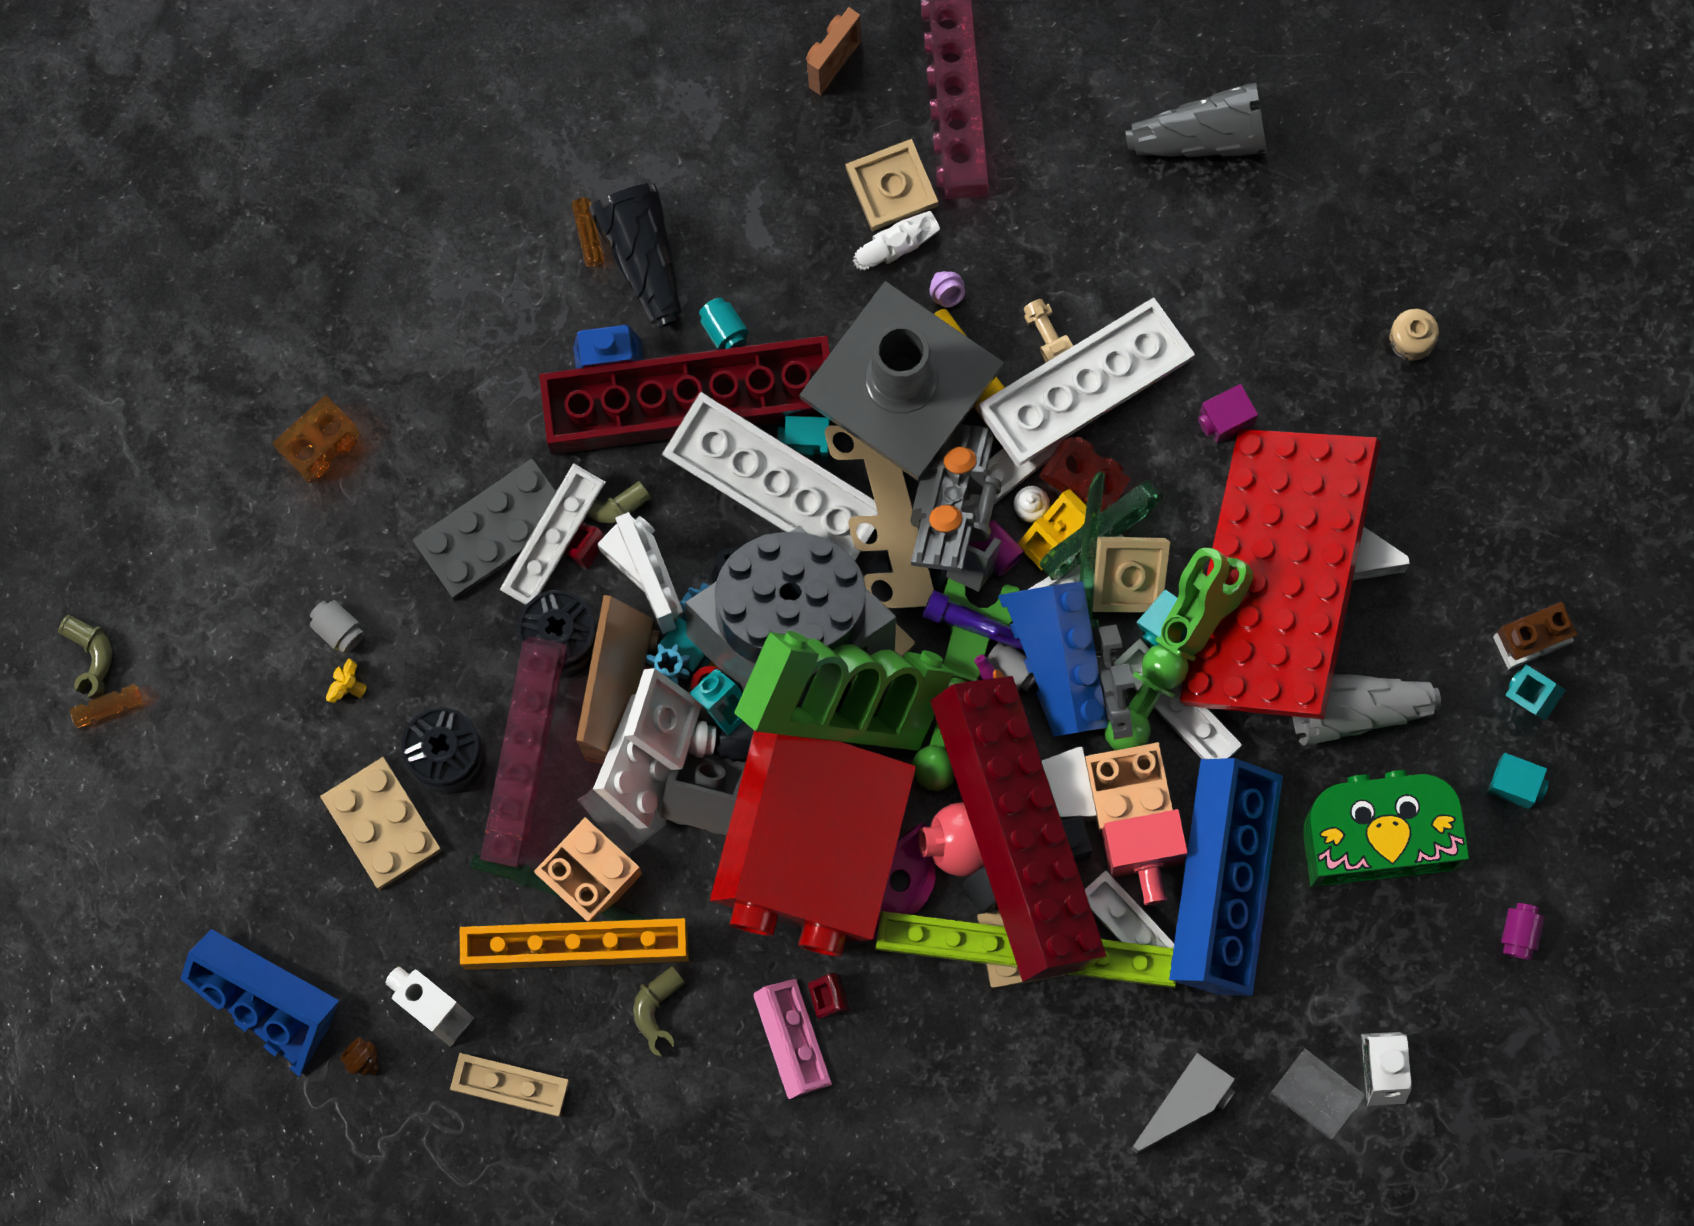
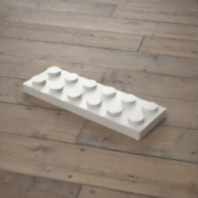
M1153 297L979 403L976 409L1015 465L1019 467L1190 362L1195 354Z
M702 392L697 396L662 453L664 457L783 531L791 532L798 526H801L807 533L826 538L837 544L854 561L861 551L856 549L853 544L848 525L849 519L854 516L878 515L875 500ZM869 523L859 524L856 529L858 538L863 543H866L875 528Z

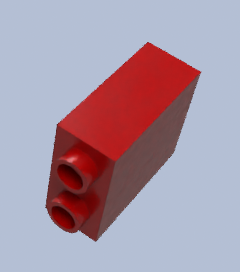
M754 731L710 901L733 908L729 925L736 929L757 935L773 936L776 924L780 922L802 929L798 943L799 947L827 956L842 957L845 942L873 940L916 766L840 741Z

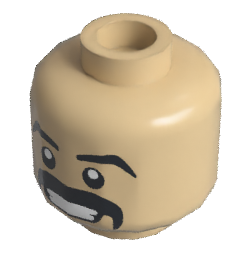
M1410 309L1404 311L1396 318L1390 331L1389 339L1392 349L1398 356L1406 360L1414 361L1425 358L1431 353L1437 343L1439 336L1438 323L1425 310Z

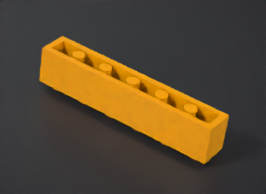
M685 918L460 927V965L465 970L689 962L688 924Z

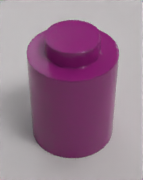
M993 520L989 523L991 529L989 540L985 542L970 541L969 545L985 552L994 538L1002 540L993 571L1000 577L1020 561L1025 551L996 520Z

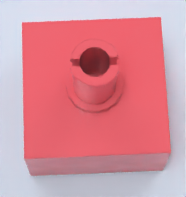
M1179 810L1104 823L1101 839L1108 873L1113 878L1138 873L1144 905L1166 902L1167 896L1165 895L1160 869L1183 865L1187 856Z

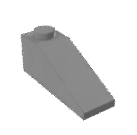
M1196 1053L1131 1150L1138 1154L1211 1114L1216 1106L1223 1110L1235 1093L1230 1088L1234 1078Z

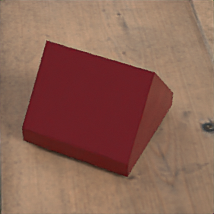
M581 523L564 555L588 570L600 553L597 544L605 535L600 529Z
M835 972L829 973L808 983L817 1019L850 1011L840 974Z

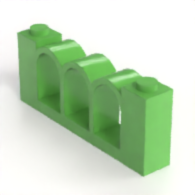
M787 631L786 634L769 632L734 713L756 732L919 751L935 716L930 700L947 689L954 672L942 664L943 659L939 655L926 650L922 651V654L905 652L904 657H902L897 652L889 649L880 650L870 656L854 644L842 645L832 651L823 642L817 639H807L805 636L794 631ZM818 669L802 707H796L808 679ZM856 674L840 711L835 712L848 682ZM892 681L891 686L882 703V706L878 712L877 717H874L873 715L883 695V692L885 691L888 684Z

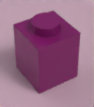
M1239 384L1203 402L1200 410L1201 416L1198 417V421L1207 437L1212 435L1218 444L1236 435L1239 429H1247L1255 425L1258 414L1242 385Z

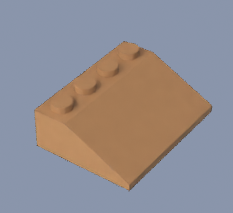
M607 595L603 596L576 738L585 760L603 764L631 695L637 693L644 669L654 667L649 666L645 662L646 656L651 655V652H657L661 631L655 630L656 625L653 618Z

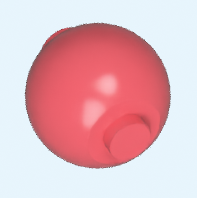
M964 802L944 807L933 817L930 827L920 828L918 834L920 853L922 857H932L935 864L941 870L954 876L968 877L984 867Z

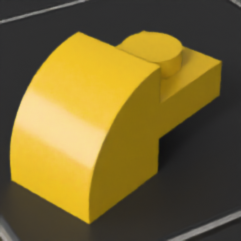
M1068 489L1059 496L1043 517L1034 522L1017 544L1043 570L1074 544L1083 534L1081 532L1095 514L1071 489Z

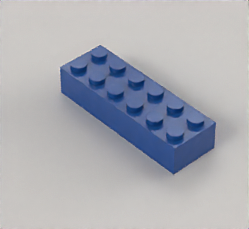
M1236 758L1201 759L1169 980L1217 995L1253 996L1283 779L1282 775Z

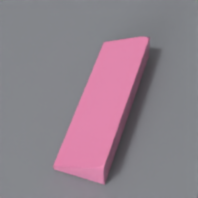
M792 979L772 984L755 992L754 999L788 1099L831 1086L832 1083L797 980Z

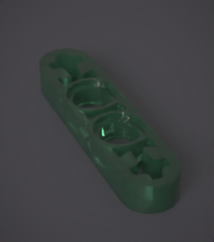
M1151 480L1141 483L1052 548L1042 558L1040 567L1051 580L1061 579L1094 555L1096 537L1120 536L1156 509L1162 502L1164 494Z

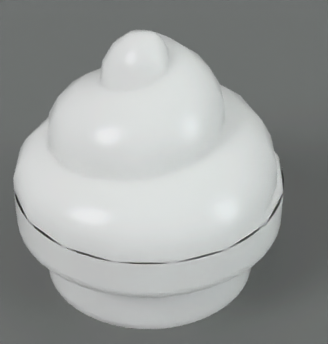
M1027 486L1018 491L1014 498L1013 507L1016 515L1021 520L1034 523L1049 510L1050 500L1043 489L1036 486Z
M698 720L688 752L698 758H703L704 754L712 755L715 747L716 727L707 725V721Z

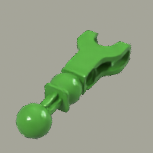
M1201 548L1193 555L1181 575L1179 595L1162 625L1161 637L1157 636L1155 639L1160 644L1151 647L1144 655L1141 664L1143 673L1135 671L1133 674L1134 677L1143 682L1129 707H1126V709L1130 708L1133 737L1114 740L1110 719L1107 717L1108 727L1104 728L1105 739L1113 749H1126L1148 743L1151 728L1147 718L1161 694L1174 698L1176 693L1170 689L1178 687L1186 679L1189 670L1187 659L1191 661L1196 659L1195 653L1201 651L1221 619L1239 606L1252 584L1253 572L1246 562L1236 558L1226 559L1220 551L1212 548ZM1212 558L1214 568L1206 576L1203 566L1207 560ZM1238 569V581L1235 584L1227 585L1226 581L1231 571ZM1187 628V636L1181 642L1182 631Z
M948 578L944 594L948 595L950 600L1010 627L1012 619L1007 607H1002L999 598L995 604L988 608H978L971 604L965 596V585ZM1007 584L1002 587L1000 595L1018 592L1019 588ZM945 623L949 627L951 635L943 665L954 672L948 687L956 683L978 681L980 673L974 659L979 655H985L987 644L992 639ZM937 720L930 745L918 751L912 760V765L916 766L914 780L920 787L928 791L946 789L956 779Z

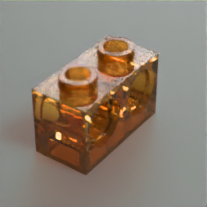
M325 395L272 444L280 456L306 482H309L312 478L317 479L329 469V462L339 453L343 455L355 446L356 438L360 433L355 424ZM331 423L341 424L340 430L335 435H324V429L327 425ZM302 448H314V452L309 459H297V454Z

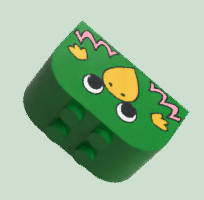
M1397 770L1385 773V778L1370 780V775L1367 774L1348 777L1347 783L1333 785L1318 796L1304 822L1303 837L1311 888L1459 871L1469 860L1459 798L1447 782L1433 775H1408L1406 770Z

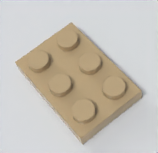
M384 757L320 796L378 890L383 889L442 851Z

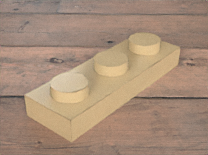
M459 1053L450 1090L561 1117L570 1081Z

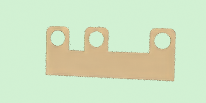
M828 426L825 429V437L829 452L834 459H864L878 512L876 516H854L849 519L848 525L853 544L859 551L888 550L893 573L865 575V588L872 593L871 586L875 581L882 580L887 582L892 588L893 596L887 602L880 601L887 609L926 606L934 589L928 568L911 565L918 528L912 526L910 521L912 506L902 469L840 426ZM844 432L853 439L854 448L851 452L842 453L835 448L833 436L836 433ZM869 523L876 529L878 538L875 543L865 544L858 538L856 529L859 524Z

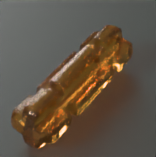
M587 197L575 199L571 205L574 218H576L575 223L581 248L584 249L582 252L585 265L587 267L601 265L604 263V257L599 246L600 240L597 228L589 212V207L591 206L590 199Z
M131 684L121 688V693L113 691L88 701L89 705L84 706V703L72 707L70 709L72 722L77 728H81L91 724V719L99 721L124 711L123 707L125 706L130 709L140 705L142 697L138 687L135 684Z

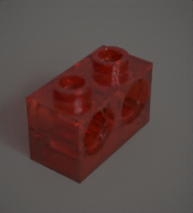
M1080 437L1064 439L1058 444L1039 477L1061 493L1071 489L1095 514V517L1108 515L1131 478L1122 473L1123 467L1119 463L1107 457L1103 459L1094 453L1093 450L1095 448L1088 441ZM1069 455L1073 456L1077 461L1078 468L1075 473L1070 472L1066 466V460ZM1098 476L1103 477L1106 481L1107 488L1104 494L1100 493L1095 486Z

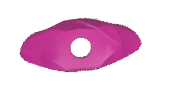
M924 822L915 825L897 841L873 939L878 937L881 911L914 915L924 906L933 890L936 879L935 862L932 857H922L918 845L920 828L930 827ZM900 869L907 874L908 884L904 890L895 891L891 887L890 877L894 871Z

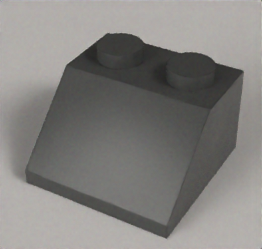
M714 750L712 755L704 754L703 758L695 757L687 751L683 768L671 770L668 776L660 818L671 820L680 825H690L705 829L714 834L727 835L747 758L732 762L729 757L722 759L717 750Z

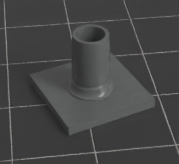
M885 281L799 396L809 406L919 481L1004 366V362Z

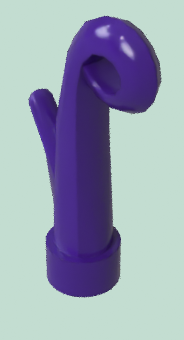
M936 590L932 591L924 609L923 618L936 623L942 621L1023 650L1020 639L1014 638L1011 627L950 600L948 595Z

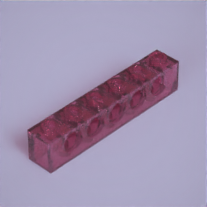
M921 0L922 21L929 20L930 32H924L925 54L932 53L933 65L927 66L928 87H935L936 99H930L931 121L938 120L939 132L933 133L934 154H941L942 166H936L937 188L944 187L945 199L988 196V174L971 0ZM944 20H951L957 25L952 29H944L939 24ZM947 53H954L960 59L950 63L943 60L942 57ZM957 86L963 92L960 95L951 96L945 90L948 87ZM958 119L965 122L966 126L955 130L949 127L948 123ZM956 153H964L969 157V160L965 163H956L951 157Z
M534 637L523 641L480 860L517 867L524 861L566 644Z

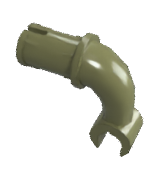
M637 481L614 499L609 497L605 502L595 499L586 515L597 522L614 523L616 522V517L628 512L632 513L649 501L651 497L641 482Z
M67 615L62 620L58 633L83 646L84 651L91 654L92 657L89 672L79 675L75 680V691L83 694L87 684L92 683V690L87 697L96 700L104 693L105 684L103 678L112 662V648L109 639L104 634L102 627L97 626L94 628Z
M673 966L646 986L641 984V989L635 997L633 1006L635 1024L648 1040L651 1052L659 1057H662V1055L655 1048L658 1037L667 1039L673 1048L674 1040L668 1032L659 1028L655 1019V1011L661 1008L659 1004L685 984Z

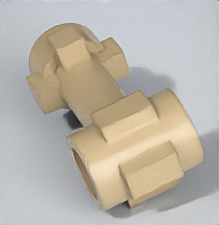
M1043 299L1035 300L1024 307L1023 310L1026 313L1024 318L1027 324L1035 323L1046 345L1040 347L1041 354L1046 363L1073 347L1067 335L1058 337L1048 318L1053 311L1049 304L1045 305Z

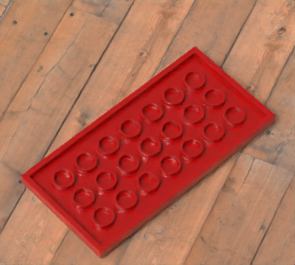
M1238 430L1212 549L1220 551L1226 559L1236 558L1246 562L1253 572V580L1239 606L1221 619L1201 651L1195 653L1196 659L1194 661L1188 659L1189 670L1186 679L1183 681L1179 700L1184 706L1313 719L1325 718L1381 445L1376 437ZM1212 558L1209 562L1207 576L1212 572L1214 568V561L1212 560ZM1238 569L1231 571L1226 581L1227 585L1235 584L1238 581Z

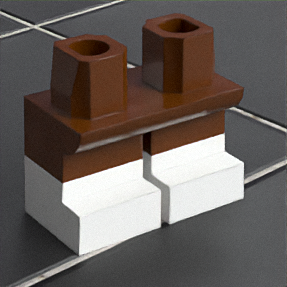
M1559 602L1502 626L1493 638L1508 670L1539 658L1540 655H1546L1572 644L1574 641L1572 637L1578 634L1563 602Z

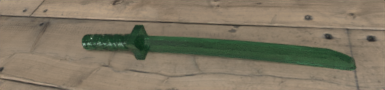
M1097 472L1088 490L1079 581L1084 583L1091 629L1092 627H1098V619L1092 618L1097 538L1105 479L1103 472Z
M474 854L472 857L470 868L479 869L486 873L489 872L492 875L508 880L511 879L518 882L519 887L525 889L529 886L561 898L532 871L530 866L524 865L523 868L513 867V865L504 864L497 860L494 861L491 858L482 857L478 854ZM615 904L601 913V915L614 921L647 920Z

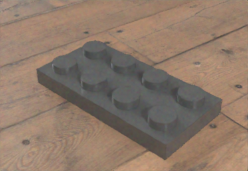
M531 458L412 539V541L455 601L519 557L556 491Z

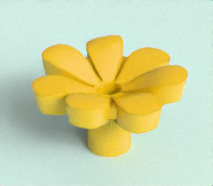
M349 658L345 662L343 669L338 666L334 671L333 678L336 681L329 687L326 695L327 701L336 703L337 699L340 700L348 692L358 698H361L365 693L367 686L356 680L355 671L357 664Z

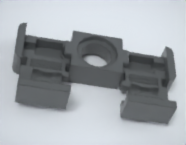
M1117 625L1098 627L1101 651H1096L1105 710L1108 719H1110L1114 740L1133 737L1130 708L1126 709L1125 698H1128L1127 688L1135 687L1129 664L1113 666V660L1117 659L1115 654L1116 648H1122Z

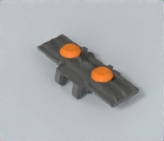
M960 424L937 455L933 467L928 468L920 478L910 519L912 526L919 527L911 565L962 572L970 541L985 542L989 540L991 534L989 522L995 497L1000 493L1002 482L998 478L985 476L995 437L989 427ZM972 494L981 495L975 522L974 513L962 512L964 501L970 500Z

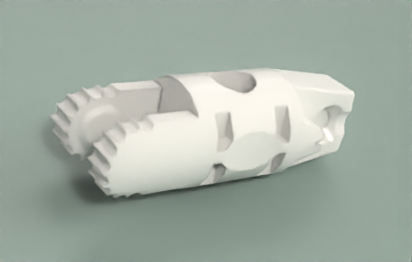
M931 211L908 219H903L889 229L873 235V241L865 244L863 248L860 247L857 253H855L853 257L854 266L859 268L860 271L862 269L864 271L865 269L869 270V267H874L884 261L886 264H889L900 256L919 248L921 244L940 230Z

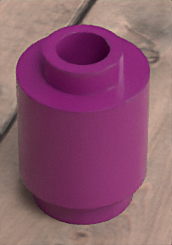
M1517 903L1516 909L1508 908L1501 944L1504 945L1503 954L1520 959H1533L1534 952L1539 950L1545 916L1538 914L1539 907Z

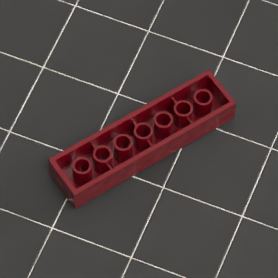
M828 336L539 374L546 439L550 453L555 455L672 439L700 392L756 427L785 424L786 416L825 417L802 401L799 394L830 355Z
M1013 676L951 685L931 699L930 702L1022 982L1082 971L1107 957L1014 678Z

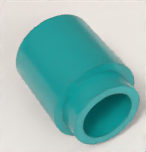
M720 297L709 301L700 309V323L718 350L743 347L745 345V338L748 336L749 331L731 303L725 302Z

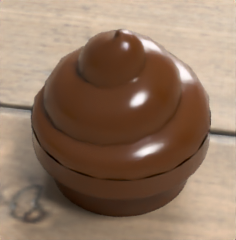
M361 1037L355 1039L340 1057V1060L345 1064L344 1069L349 1074L359 1073L360 1075H367L370 1073L376 1075L379 1070L375 1045L371 1041L365 1042Z

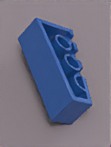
M1083 581L998 595L1002 607H1007L1013 623L1010 624L1014 638L1020 639L1027 657L1023 660L1028 673H1033L1039 689L1036 693L1053 737L1107 728L1108 722Z
M212 929L189 951L180 978L217 1010L225 1008L231 1013L235 1020L234 1024L244 1032L250 1029L265 1041L266 1044L263 1048L274 1057L279 1053L292 1064L289 1069L299 1077L305 1071L330 1028L339 1003L338 999Z

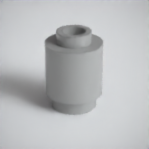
M335 600L329 603L322 601L310 614L312 618L310 627L334 650L340 649L344 654L350 652L365 634L360 629L361 624Z
M998 642L987 656V660L996 670H1000L1004 677L1013 676L1018 693L1022 689L1028 692L1035 684L1036 680L1033 673H1028L1023 661L1027 658L1026 655L1015 647L1006 646Z

